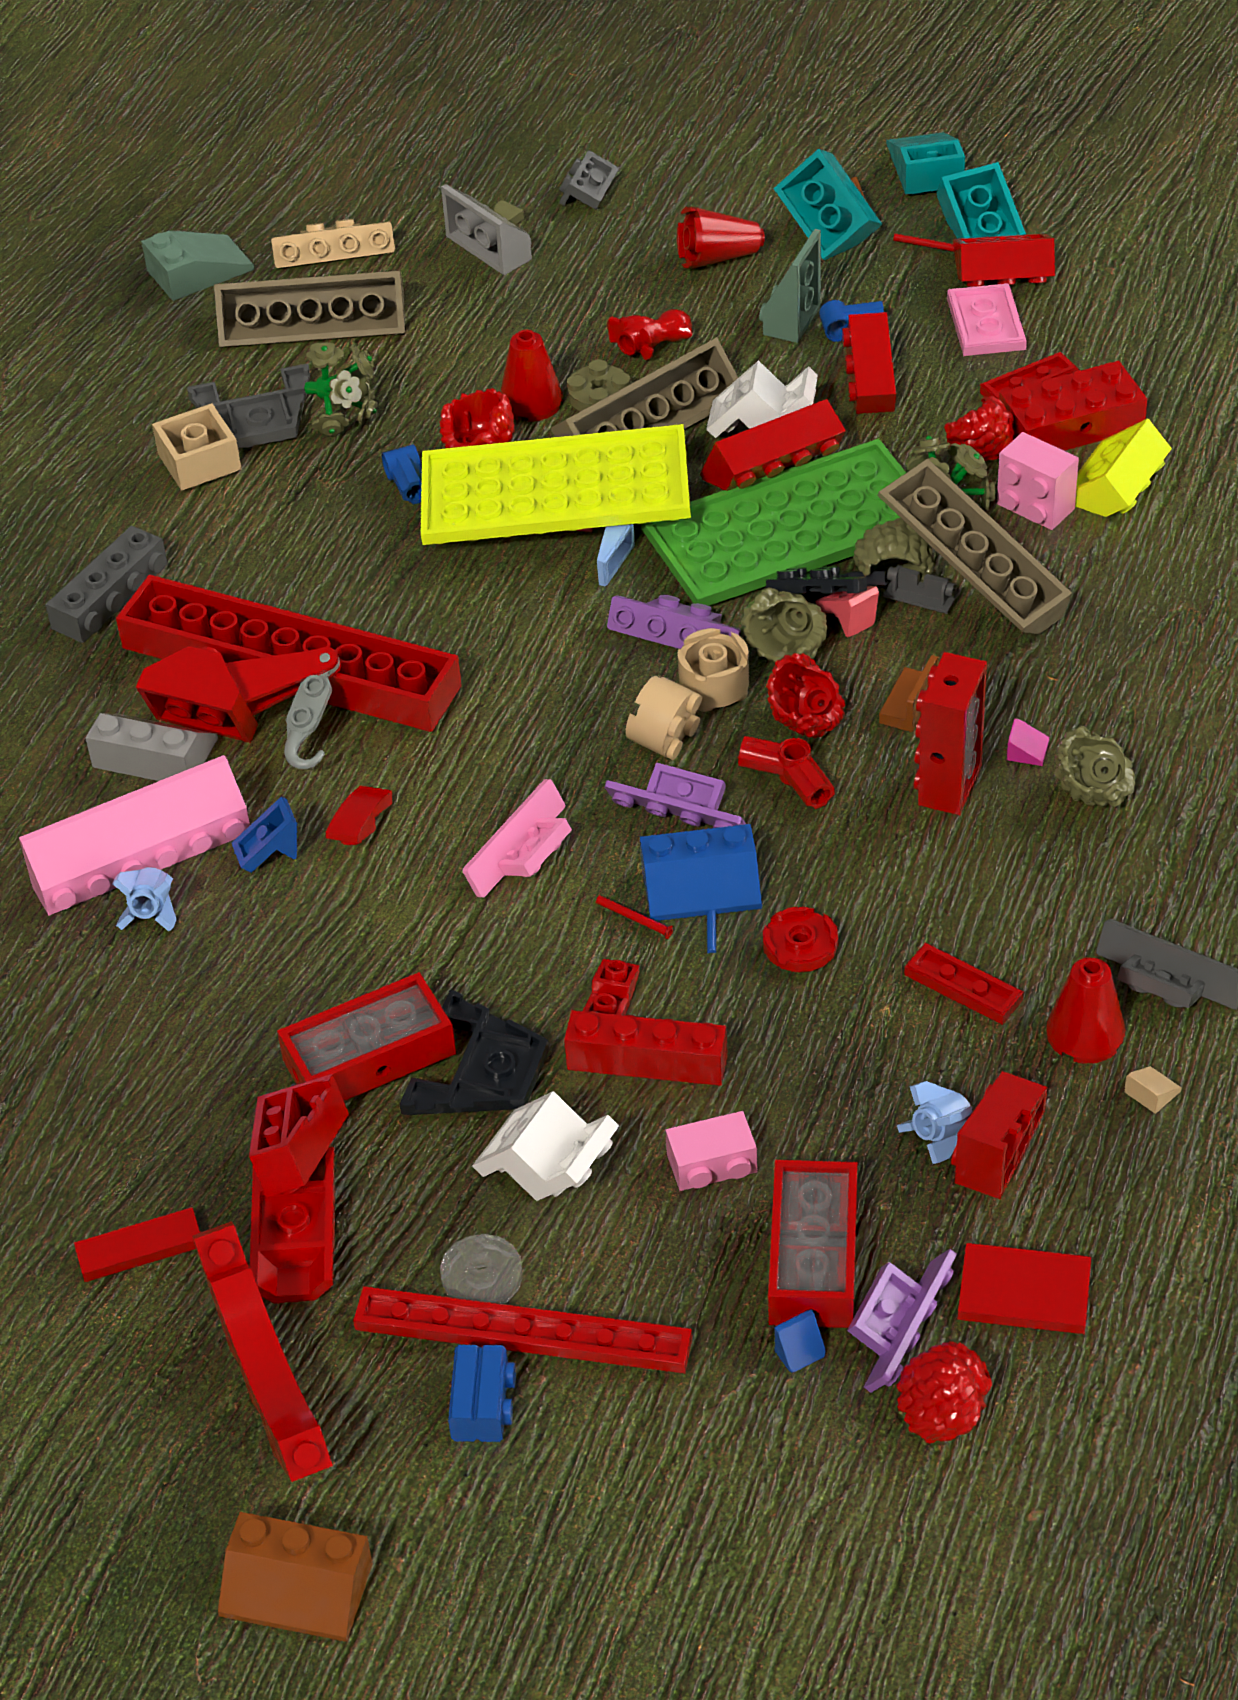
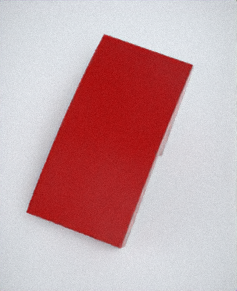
M367 786L356 788L345 799L333 816L326 830V839L339 840L344 845L360 844L362 840L376 831L375 817L393 804L392 790Z
M603 958L592 979V993L583 1011L626 1015L637 983L640 965L625 963L622 960Z

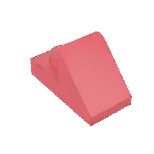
M867 586V591L861 593L835 592L815 602L825 614L834 613V616L839 618L845 636L851 637L874 624L879 591L877 586Z

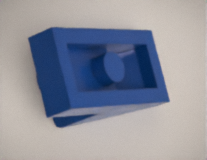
M283 796L231 842L242 869L252 873L276 850L292 859L297 858V822L287 799Z

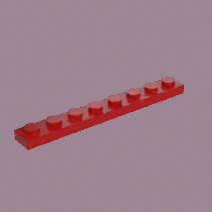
M363 1286L353 1320L355 1330L463 1345H478L479 1347L483 1345H503L509 1351L684 1374L692 1343V1329L365 1286Z

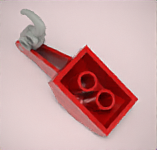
M187 646L144 668L136 684V689L157 720L217 733V735L251 743L258 727L254 715L295 695L286 718L287 740L284 754L286 761L292 767L310 769L321 762L325 755L324 751L319 750L311 759H301L297 752L300 744L319 725L332 693V686L328 678L340 671L341 661L333 648L322 647L308 651L226 663L222 654L214 648L205 646L200 649Z

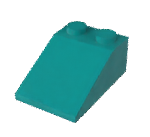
M999 162L941 177L936 195L944 217L957 239L1026 235Z

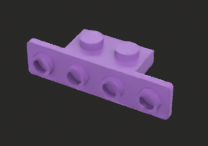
M618 595L612 597L607 628L620 633L678 649L682 648L687 636L703 629H720L721 634L731 636V632L741 637V630L739 628L721 624L722 614L711 612V607L704 604L694 603L691 606L679 603V598L670 595H660L659 598L648 603Z
M657 762L646 790L609 780L606 781L604 787L612 797V801L618 805L631 808L633 804L646 807L645 810L660 817H666L667 813L680 816L679 819L682 822L692 826H700L701 822L713 825V828L746 824L740 816L718 811L726 788L723 780Z
M948 1249L929 1263L919 1284L890 1262L882 1266L847 1329L849 1333L880 1356L864 1385V1388L870 1393L883 1385L891 1386L900 1376L903 1369L900 1362L904 1354L910 1352L920 1338V1333L917 1332L919 1325L932 1314L937 1305V1301L934 1300L937 1291L941 1290L953 1275L954 1270L950 1267L957 1254L951 1249Z

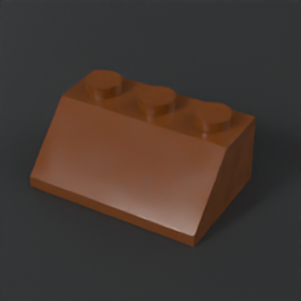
M239 1512L225 1551L218 1606L219 1617L347 1642L373 1565L367 1536Z

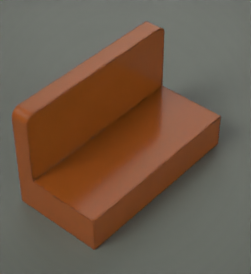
M931 655L923 671L904 667L879 713L880 724L909 732L914 731L921 716V712L916 711L919 693L922 689L927 690L930 669L932 665L938 666L939 657Z

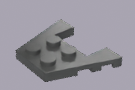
M307 363L280 369L285 388L282 390L220 401L215 382L187 387L188 397L196 408L213 403L236 438L238 449L295 438L298 435L306 399L304 385L310 380L309 365Z

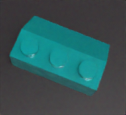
M822 149L816 150L773 188L808 238L814 229L821 230V257L823 260H827L859 245L883 225L835 156Z

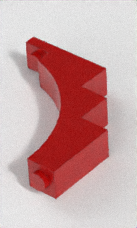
M231 1221L193 1235L192 1238L230 1352L240 1366L251 1402L261 1416L273 1455L291 1482L332 1467L333 1464L320 1425L309 1409L281 1348L253 1272L247 1264L235 1225Z

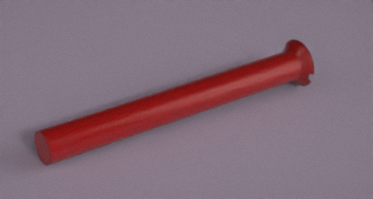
M896 233L893 237V241L954 252V247L951 243Z
M601 895L596 899V904L665 935V939H669L673 933L672 925L669 927Z

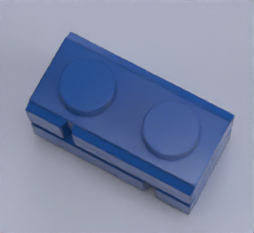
M458 1345L455 1347L448 1418L451 1439L454 1441L474 1442L478 1439L480 1442H500L503 1440L504 1425H512L513 1402L512 1399H506L507 1388H515L516 1368L515 1362H508L507 1351L503 1345H483L482 1347H478V1345Z

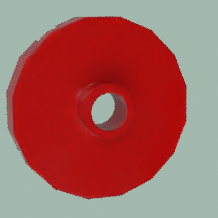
M790 907L777 912L771 917V922L767 926L765 925L762 931L763 951L770 962L781 969L792 972H810L824 967L834 958L838 949V932L835 923L828 915L823 913L822 916L814 913V909L809 907Z

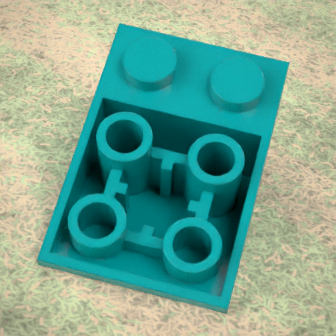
M944 132L886 140L905 195L937 191L941 177L965 171V155L959 140Z

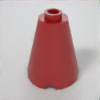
M693 206L685 207L681 211L680 215H685L684 223H678L677 248L679 258H685L686 263L682 264L684 268L694 269L757 253L764 244V230L760 228L757 222Z
M521 330L511 337L500 391L501 394H506L510 400L515 420H518V416L528 417V422L548 419L559 411V404L561 401L563 402V392L540 334L531 330Z
M1083 958L1074 963L1047 1020V1039L1054 1051L1061 1056L1063 1052L1074 1057L1073 1061L1077 1063H1099L1110 1059L1116 1054L1117 1048L1121 1043L1123 1044L1125 1039V1024L1112 972L1108 964L1098 958Z

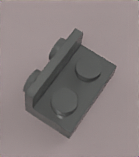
M588 150L583 160L579 158L575 160L569 171V174L573 177L567 175L559 191L564 194L559 203L564 206L571 195L596 210L619 167Z

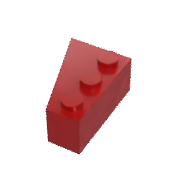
M887 312L848 315V328H842L843 347H846L847 353L845 355L846 374H850L851 382H848L849 402L854 401L856 414L894 412L896 388Z
M1004 1071L1001 1072L993 1085H988L983 1099L957 1133V1145L951 1159V1165L956 1166V1184L1001 1199L1045 1113L1047 1086Z
M333 1074L257 1097L249 1158L266 1197L276 1194H291L300 1187L305 1186L349 1115Z

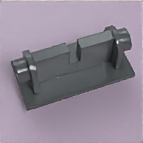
M897 565L896 568L890 567L888 570L887 580H890V583L884 591L883 597L948 614L960 590L956 589L957 585L955 583H951V579L926 574L924 582H920L919 571Z

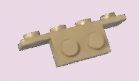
M343 219L336 221V226L324 228V223H314L306 225V230L300 231V234L273 237L271 239L276 268L395 251L392 225L389 221L360 225V223L354 224V219Z

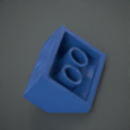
M751 824L640 837L641 866L650 919L661 921L707 915L709 910H715L716 914L762 909L757 856Z

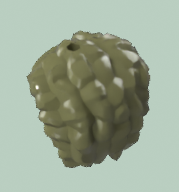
M902 518L887 521L884 524H876L872 529L864 532L863 539H858L855 543L853 558L855 565L858 566L859 571L864 576L870 575L872 565L877 569L896 568L897 565H901L904 568L919 571L920 582H924L926 574L934 575L936 572L934 553L931 546Z
M765 588L743 609L744 615L742 616L741 624L744 626L743 631L745 636H747L746 642L750 647L757 649L759 657H765L770 662H776L781 660L784 655L791 656L794 653H805L810 658H814L818 648L826 639L827 620L825 613L821 611L820 606L806 601L805 597L801 594Z
M1082 725L1078 726L1075 730L1065 732L1064 738L1059 741L1058 754L1055 757L1057 768L1054 772L1055 777L1061 782L1062 789L1066 793H1070L1074 801L1082 800L1086 805H1098L1101 807L1106 806L1108 803L1113 807L1120 805L1124 801L1125 796L1131 795L1135 789V772L1131 769L1133 765L1131 760L1124 756L1123 748L1112 737H1101L1097 733L1091 735L1090 731ZM1108 769V772L1104 774L1103 771Z

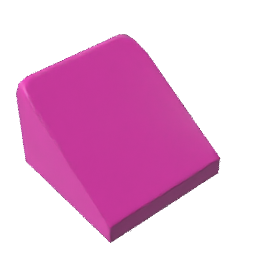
M1014 718L1008 740L1007 760L1043 766L1049 737L1022 720Z

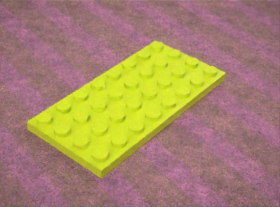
M684 424L422 451V545L468 540L476 541L498 537L507 538L527 534H544L567 530L576 531L587 528L691 518Z

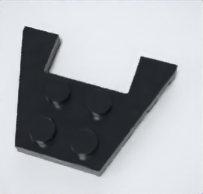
M838 566L820 567L819 569L810 570V573H807V568H787L786 570L776 571L777 577L766 579V588H774L780 592L786 591L790 593H835L847 591V593H861L867 591V585L889 584L890 580H887L889 569L870 570V575L864 576L860 571L840 572V567Z
M450 990L442 1009L451 1021L453 1028L470 1031L473 1034L451 1085L411 1077L400 1102L401 1114L420 1115L515 1110L528 1104L550 1050L549 1040L510 1019L505 1022L490 1014L489 1008L480 1003L473 1005L463 1000L461 993Z

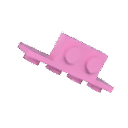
M544 779L463 868V874L477 897L484 898L504 875L522 877L534 875L539 871L541 864L546 858L561 846L563 839L571 832L572 829L566 818H556L564 810L565 803L551 779Z

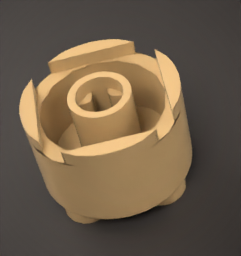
M709 628L699 630L687 636L684 640V645L678 650L679 684L702 695V701L698 708L699 711L708 712L714 708L725 707L742 701L747 697L749 687L748 646L739 635L731 632V636L721 634L720 629Z
M651 677L635 703L640 705L637 715L635 716L631 713L626 724V737L651 751L675 760L681 751L682 739L685 735L692 737L699 726L700 718L695 716L701 704L702 695L665 677Z

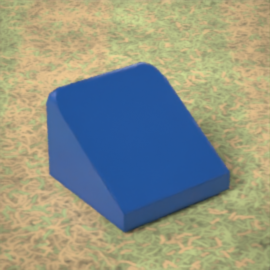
M807 1310L775 1326V1352L791 1373L824 1358L826 1355L821 1333L812 1310Z

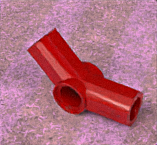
M744 736L740 746L738 766L779 774L780 780L784 784L792 786L806 806H812L814 809L825 806L828 800L834 796V786L811 757V747L808 742L800 738H789L781 743Z

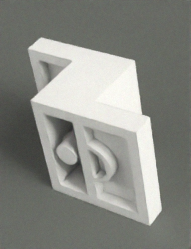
M757 361L713 400L706 430L716 438L723 431L730 432L740 420L750 429L812 405L816 393L818 375L808 366L785 386L762 363Z
M552 1091L515 1109L472 1167L483 1177L497 1170L501 1173L506 1171L536 1201L550 1195L557 1197L566 1188L571 1186L578 1188L589 1178L592 1173L589 1167L595 1159H599L610 1149L613 1144L610 1138L619 1125L609 1115L587 1124Z

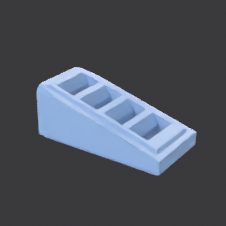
M633 524L605 527L597 557L599 585H608L635 546Z

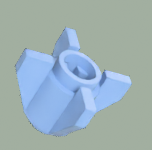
M152 867L120 872L115 877L113 885L126 895L128 906L120 916L116 926L123 930L135 916L142 919L156 916L155 921L169 932L176 922V916L169 897L173 878L164 871Z
M927 1081L910 1086L915 1106H920L914 1112L912 1120L898 1124L897 1128L899 1133L915 1130L917 1135L923 1140L933 1141L927 1144L932 1164L940 1163L949 1159L957 1145V1133L972 1114V1107L960 1093Z

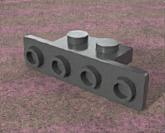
M1108 919L1104 922L1096 953L1122 964L1117 980L1127 983L1132 990L1140 993H1152L1162 997L1167 1004L1174 1007L1189 1008L1202 996L1229 1008L1238 1009L1237 968L1113 919Z

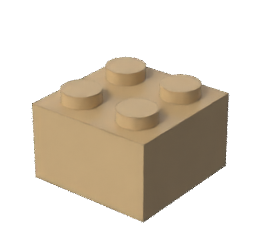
M213 403L152 424L158 455L181 491L241 470L237 440Z

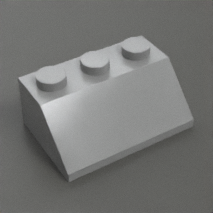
M447 184L441 186L446 237L503 275L532 260L531 238L526 231L509 222L505 217L500 216L472 196Z
M100 713L85 738L93 768L161 781L203 764L215 745L218 736L217 733L122 714Z

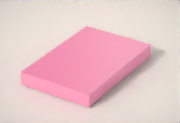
M1008 283L947 290V301L963 356L1026 350L1027 341Z

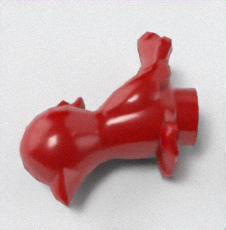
M670 309L662 313L658 319L641 315L625 316L620 319L612 316L608 318L606 324L611 343H617L620 350L626 355L641 353L644 360L653 358V348L660 342H680L683 339L692 337L693 334L691 318L684 311L678 309Z

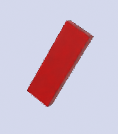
M1059 352L981 383L980 394L983 397L993 396L999 399L1001 391L1079 371V369L1065 355Z
M926 942L904 968L905 976L1002 1025L1023 1001L1024 991Z
M193 1207L74 1242L84 1282L194 1250L196 1247L192 1236L200 1233Z

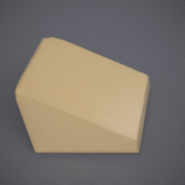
M1151 1066L1133 1071L1126 1076L1125 1093L1155 1114L1181 1092L1179 1085Z

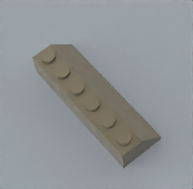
M400 271L214 284L220 348L405 334V304L403 279Z
M716 337L551 427V430L555 437L680 424H684V429L710 415L713 400L737 380L738 376Z
M926 459L878 492V497L1022 632L1040 634L1064 616L1072 592L929 459Z

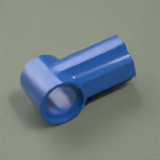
M831 300L823 304L819 315L826 337L831 341L840 342L842 341V328H848V315L884 312L882 301L845 305L839 300Z
M412 444L383 452L381 454L382 463L388 480H394L404 501H409L412 505L421 503L422 467L415 445Z

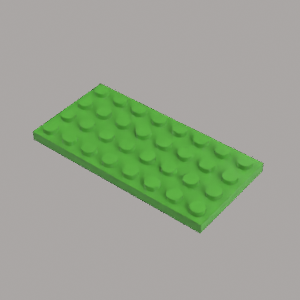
M876 439L807 462L802 466L783 470L774 477L768 478L765 476L756 479L753 484L746 488L739 489V487L691 501V518L675 521L646 522L641 524V529L691 601L710 606L765 587L766 579L777 577L776 571L786 570L787 568H807L808 572L854 556L855 543L858 539H863L866 530L872 529L876 524H884L887 521H894L900 518L878 497V492L903 476L906 471L880 439Z

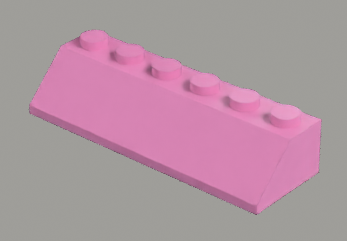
M223 755L21 836L19 840L32 887L48 916L115 889L113 881L120 872L141 870L147 867L159 870L170 867L178 862L235 840L250 826L247 807L229 763Z

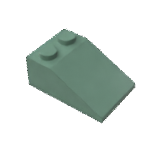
M814 229L779 285L774 286L769 301L763 303L759 319L763 322V335L798 343L821 307V230Z
M166 231L141 241L147 271L172 301L254 270V264L231 238L225 234Z

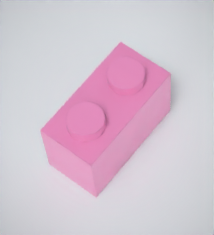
M743 1111L665 1129L667 1156L679 1191L702 1188L711 1183L732 1178L740 1179L748 1174L757 1173V1147Z

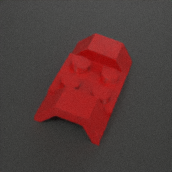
M334 1147L327 1149L306 1185L291 1194H276L266 1197L253 1168L250 1268L261 1297L272 1303L315 1301L333 1285V1256L335 1252Z

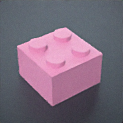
M1022 432L999 453L997 505L1053 530L1075 509L1079 457Z

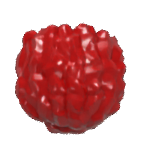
M494 388L486 389L484 392L476 390L475 393L469 395L462 393L460 400L453 399L451 403L445 404L440 415V434L442 435L440 440L445 444V448L511 442L515 431L514 415L510 400L506 394H501L500 391L496 392Z
M986 396L981 399L982 406L980 408L971 410L957 421L944 425L949 444L969 445L982 455L984 461L999 459V453L1014 440L1013 436L1015 434L1012 412L1006 409L1005 405L998 398Z
M794 653L791 656L784 655L781 660L775 662V666L766 684L769 694L767 700L774 719L790 730L810 738H820L828 731L837 727L845 715L843 710L845 701L839 694V684L834 681L832 674L821 670L816 665V661L805 653Z
M944 1342L941 1345H934L927 1352H922L917 1357H912L910 1363L902 1369L900 1381L896 1384L897 1390L901 1392L897 1398V1408L899 1411L906 1413L904 1421L909 1424V1432L915 1433L929 1444L936 1441L948 1442L956 1439L958 1435L969 1433L979 1421L981 1410L986 1408V1403L984 1402L985 1395L992 1386L987 1365L984 1361H981V1358L975 1351L968 1349L962 1343Z

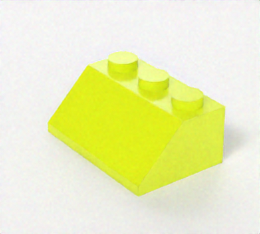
M1148 418L1100 442L1078 471L1075 507L1107 517L1118 511L1123 514L1135 506L1137 503L1135 498L1151 484V476L1165 465L1164 459L1172 449Z

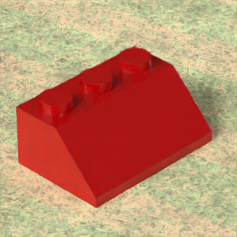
M1045 233L953 239L957 276L960 281H966V286H984L985 280H997V284H1016V278H1028V283L1047 282L1048 276H1055L1054 238Z

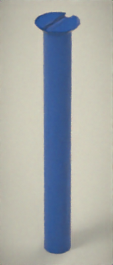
M715 910L707 912V953H716Z

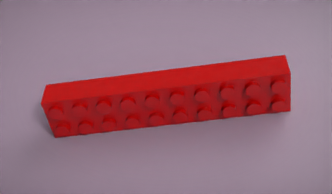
M150 574L116 617L123 649L164 659L187 646L200 649L205 646L214 648L222 654L226 663L331 647L336 651L341 661V669L336 675L328 678L332 686V693L327 704L433 732L462 686L458 655Z

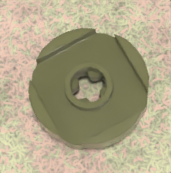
M593 360L589 363V366L577 370L567 378L569 402L575 409L581 412L630 385V376L620 368L608 365L604 360Z

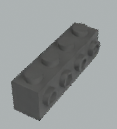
M130 526L45 604L51 629L84 643L131 599L149 574L155 576L168 564L163 539Z

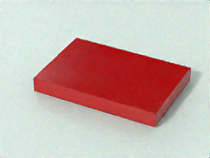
M966 1243L957 1320L1085 1334L1091 1257Z

